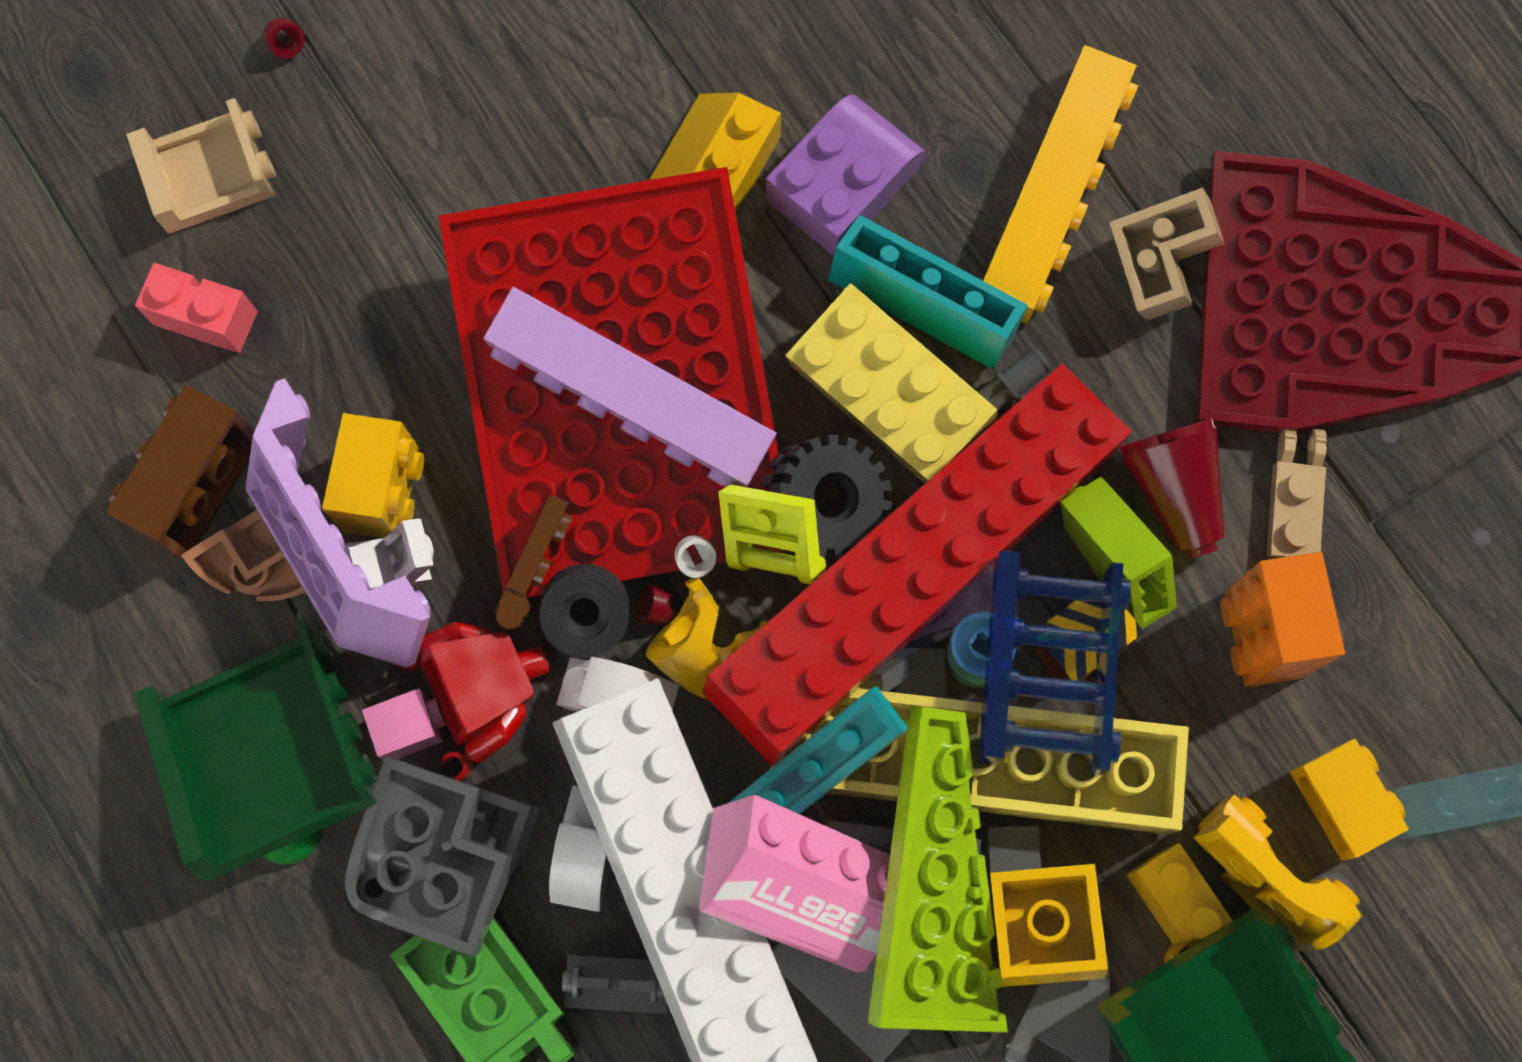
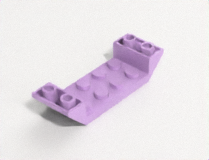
M285 378L275 382L253 434L245 489L337 646L403 667H409L416 663L431 616L429 604L422 592L419 590L414 591L406 576L369 590V582L363 569L357 564L352 565L345 553V544L339 529L334 524L328 525L321 513V504L315 489L310 484L304 485L297 473L302 449L305 448L307 422L310 421L309 408L300 394H294Z

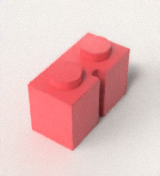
M153 263L135 304L137 309L155 326L239 354L258 312L242 291L206 279H202L201 283H199L193 275L157 263Z

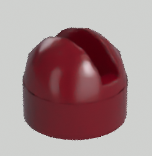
M274 18L264 28L263 39L265 44L276 56L288 59L296 56L302 50L305 42L304 33L293 21L286 18ZM281 30L290 38L285 44L276 36Z
M647 584L638 599L637 618L639 622L654 626L669 623L677 613L674 608H671L677 604L676 597L670 590L664 587Z

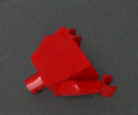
M460 622L450 623L425 634L416 663L409 667L397 666L410 673L423 669L456 746L459 747L465 744V751L446 753L440 760V766L447 765L455 757L461 760L463 769L458 776L453 777V779L463 781L472 775L474 762L481 764L509 743L525 720L526 705L534 696L533 687L529 680L549 672L548 660L541 647L536 646L517 653L510 636L506 632L492 633L488 628Z

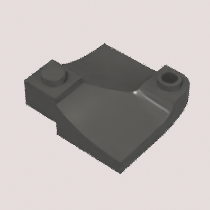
M385 756L377 778L378 782L375 783L373 789L377 804L366 808L350 854L345 876V890L348 900L355 910L369 918L470 956H479L485 936L505 888L521 856H525L541 808ZM376 879L384 888L383 893L379 897H375L371 890L372 883Z

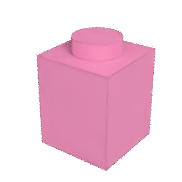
M421 689L413 690L362 710L377 757L383 761L385 756L399 759L444 742L439 728L447 726L436 698L429 700L428 695Z

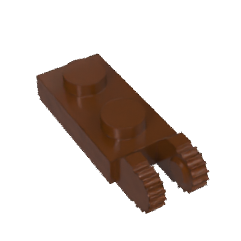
M552 496L548 498L498 603L500 606L496 608L497 611L494 614L496 615L495 621H498V625L503 626V629H515L517 626L520 627L521 622H524L523 617L527 615L530 609V603L526 595L529 585L536 588L540 587L552 562L543 558L551 539L561 543L573 516L565 513L568 503L557 497Z

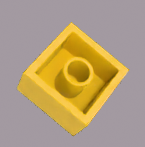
M343 413L322 510L343 532L385 538L402 521L413 520L414 500L409 498L413 481H419L422 476L424 454L419 452V447L402 422Z
M1095 864L990 873L1002 987L1106 979L1108 965Z

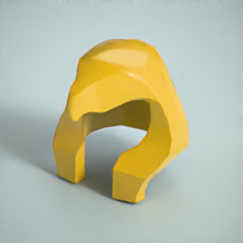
M691 578L685 582L689 588V596L677 616L650 643L646 651V657L672 681L688 692L708 700L702 693L707 676L767 623L761 621L760 627L754 631L737 634L732 644L727 647H716L712 643L718 616V606L699 578Z

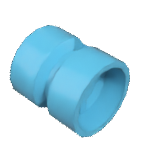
M988 612L973 613L963 618L954 628L946 646V666L950 674L961 684L970 687H985L996 682L1013 661L1017 649L1015 634L1010 625L1000 616Z

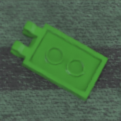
M494 916L479 956H470L416 935L390 954L466 1062H519L539 1045L551 1062H567L576 1054L569 1042L554 1026V1023L565 1015L564 1011Z

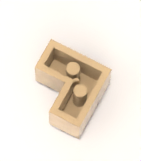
M1203 188L1109 222L1132 296L1140 315L1148 321L1193 305L1179 260L1225 244L1211 200Z

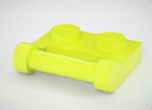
M728 485L718 492L726 561L730 568L747 571L752 567L798 577L801 583L809 585L826 572V561L819 554L814 499L736 485ZM753 544L793 551L795 556L754 548Z

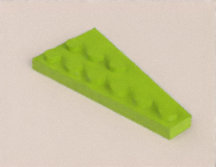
M910 705L909 729L907 730L868 1024L878 1028L1008 1032L1006 1016L999 1012L996 989L1002 987L1000 970L993 966L990 940L995 935L985 857L978 854L975 829L981 828L979 812L977 808L972 807L968 782L974 774L966 714L959 711Z

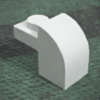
M421 519L402 521L383 539L352 542L345 545V553L352 565H359L366 574L369 590L403 576H406L413 589L432 580L429 569L434 565L432 561L433 545L430 538L425 535Z
M570 657L556 705L578 712L659 678L672 710L679 685L653 673L615 661L591 657L590 660Z
M572 786L563 823L559 825L553 852L549 880L550 903L600 912L611 865L578 786Z

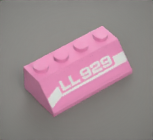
M751 795L713 808L699 911L856 973L865 972L877 954L890 854L757 795Z

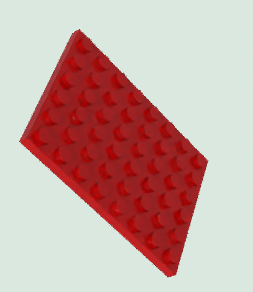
M728 167L439 215V224L503 593L548 498L552 496L568 503L565 513L573 516L561 543L551 539L543 558L552 562L540 587L536 588L529 585L526 592L527 598L541 596L546 584L556 573L576 564L601 566L612 572L620 581L681 571L675 561V549L683 538L691 535L702 536L711 543L716 553L715 565L727 563L718 493L725 487L707 477L711 469L693 460L690 467L674 460L664 453L668 445L652 436L649 437L647 443L638 440L620 429L624 423L623 420L609 412H606L603 419L593 415L577 405L580 396L565 388L562 389L560 395L548 390L533 380L537 372L519 364L517 370H513L490 356L493 348L483 338L512 287H515L775 432ZM776 436L747 488L764 491L770 490V488L763 487L761 484L765 475H771L775 472L768 466L774 458L779 457ZM694 544L686 548L694 565L703 561ZM753 544L754 548L777 553H784L787 551L783 549Z

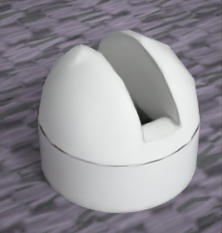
M691 535L683 538L678 543L675 549V561L682 573L689 577L698 578L705 576L713 569L716 563V553L706 538ZM693 544L703 559L697 565H694L689 552L686 550L687 547Z

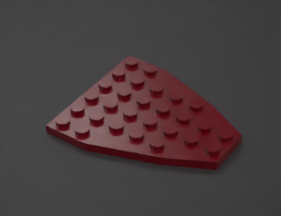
M1214 152L1210 164L1209 199L1211 200L1225 244L1205 251L1196 422L1212 418L1214 425L1217 427L1282 433L1284 429H1291L1299 433L1438 403L1522 372V258L1445 215L1313 161L1233 152Z

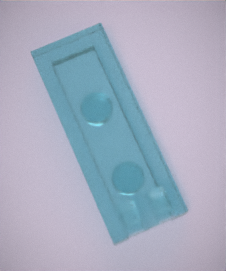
M1522 763L1390 789L1398 797L1405 809L1406 816L1403 820L1409 830L1402 833L1403 839L1522 816Z

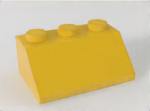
M741 93L699 94L649 180L728 167L734 207L737 214L781 137V113Z

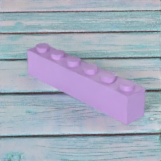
M512 287L483 338L493 348L490 356L513 370H517L519 364L537 372L533 380L541 386L559 395L563 388L580 396L577 405L602 419L606 412L624 421L620 429L647 443L650 436L668 445L664 451L666 455L688 467L691 466L693 460L711 469L707 477L723 487L737 484L742 487H748L776 436V432L515 287Z

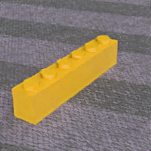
M1086 45L1082 49L983 280L1028 305L1021 323L1028 325L1034 310L1040 313L1044 312L1054 288L1046 284L1051 269L1060 272L1071 248V245L1063 243L1068 228L1074 231L1079 229L1088 207L1087 204L1080 202L1085 188L1092 191L1095 190L1105 167V164L1097 162L1102 148L1108 151L1112 150L1122 126L1114 122V119L1119 109L1128 112L1139 86L1130 82L1136 69V64Z

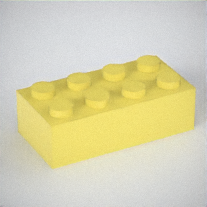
M851 283L785 355L793 369L925 484L997 420V409Z

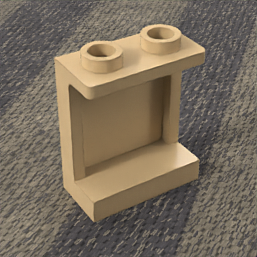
M235 98L226 101L230 113L154 140L145 128L126 134L153 215L168 234L274 197L269 179L276 177L275 171L265 150L259 152L254 140L262 137L259 126L252 111L243 112Z

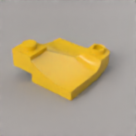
M1234 794L1224 798L1196 827L1199 832L1193 837L1226 869L1220 879L1251 909H1257L1272 920L1279 918L1287 926L1295 940L1296 946L1292 948L1294 951L1321 950L1338 942L1361 918V914L1356 907L1360 900L1356 894L1336 879L1331 882L1328 878L1304 883L1296 878L1276 858L1266 839L1273 831L1263 822L1266 819L1264 812L1246 797H1242L1240 800Z

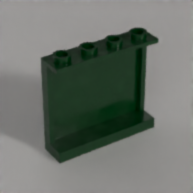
M303 618L295 621L301 636L300 638L174 695L164 698L153 685L134 693L183 865L203 883L377 804L371 787L372 784L378 782L376 772L366 754L360 756L356 742L363 739L360 728L352 713L344 712L341 701L348 698L346 689L336 671L330 673L327 660L333 658L331 648L324 634L321 631L314 634Z
M1255 908L1095 1006L1125 1062H1357L1347 1049H1342L1336 1037L1341 1033L1336 1019L1325 1006H1320L1314 992L1319 989L1315 978L1302 962H1297L1291 948L1296 946L1291 932L1279 918L1272 920Z

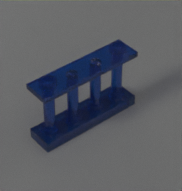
M999 551L993 567L978 762L999 764L1005 758V751L1013 752L1014 747L1092 755L1091 774L1103 775L1110 770L1111 763L1118 762L1121 749L1120 732L1113 731L1120 613L1121 610L1128 609L1131 593L1130 580L1123 579L1124 563L1113 562L1104 574V582L1031 575L1028 574L1027 569L1019 568L1020 553ZM1025 595L1103 602L1101 632L1024 624V619L1015 618L1017 599H1025ZM1022 645L1099 653L1097 683L1020 675V670L1011 669L1013 649L1020 650ZM1018 696L1096 704L1094 734L1016 726V721L1007 720L1009 700L1016 701Z

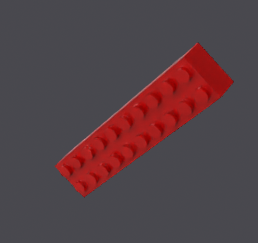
M1062 363L707 676L702 693L773 768L1061 504L1060 501L1067 498L1074 489L1081 486L1118 451L1132 431Z

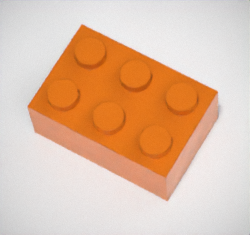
M1322 552L1260 561L1224 592L1225 598H1222L1220 603L1221 615L1225 626L1232 628L1235 646L1231 648V662L1237 676L1242 675L1244 688L1303 679L1345 655Z

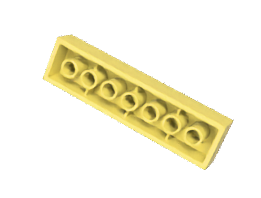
M859 688L786 756L869 691V689ZM881 691L907 727L910 705L965 712L974 774L968 782L971 804L973 808L978 809V812L1160 834H1172L1182 830L1189 727ZM907 731L827 794L897 802Z

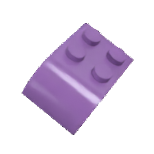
M851 94L839 101L766 178V201L834 256L837 245L856 218L861 215L871 221L925 163L927 152L859 97Z

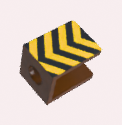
M1103 580L1036 630L1035 635L1028 640V646L1063 691H1069L1133 644L1144 631Z

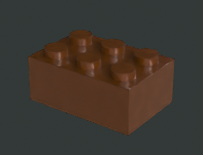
M185 385L181 393L172 397L167 403L163 412V421L154 436L146 439L140 446L136 456L137 463L127 479L120 481L112 491L109 499L110 506L106 514L137 536L184 560L181 555L199 544L248 464L255 430L236 410Z

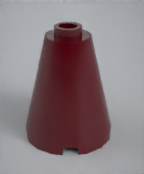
M1209 418L1120 446L1121 458L1176 551L1187 550L1189 558L1217 551L1216 541L1225 538L1217 427H1215L1213 419Z

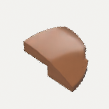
M258 510L229 528L218 531L181 555L188 566L200 578L227 594L239 591L245 594L256 595L257 601H276L305 593L303 586Z

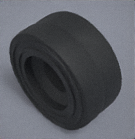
M576 564L562 569L549 580L541 596L539 620L542 631L547 640L556 649L569 656L591 658L608 652L620 642L628 627L629 599L625 587L612 572L598 565ZM581 598L593 600L599 608L598 616L588 623L576 621L570 613V607L576 600Z

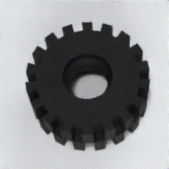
M827 435L798 442L799 444L790 445L781 452L784 456L774 458L768 466L775 471L774 474L765 475L761 484L763 487L770 488L769 492L814 499L815 488L820 481L829 479L837 484L841 492L842 504L836 516L832 518L822 516L815 505L819 554L825 561L842 558L884 521V519L880 518L881 513L891 512L892 501L883 500V491L892 490L890 480L880 481L878 475L886 469L881 461L870 462L868 460L874 452L867 446L855 448L857 440L845 437L838 439V435ZM788 550L786 551L795 556V552Z

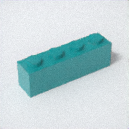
M861 215L856 218L837 245L828 279L844 289L851 283L880 309L993 370L1014 339L1028 306Z

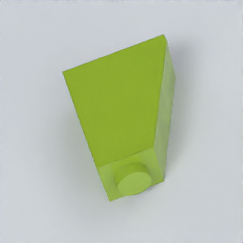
M1102 477L1088 485L1077 487L1067 498L1060 501L1065 530L1100 582L1104 580L1142 629L1177 608L1172 554Z

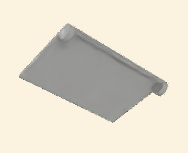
M779 943L772 951L780 972L872 1061L883 1062L912 1030L878 1028L868 1024L876 956L865 972L856 973L783 943Z

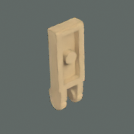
M1284 429L1280 433L1277 462L1273 465L1266 550L1267 559L1321 552L1326 467H1323L1327 447V436L1324 430L1314 429L1311 432L1307 446V465L1292 463L1297 443L1296 430Z

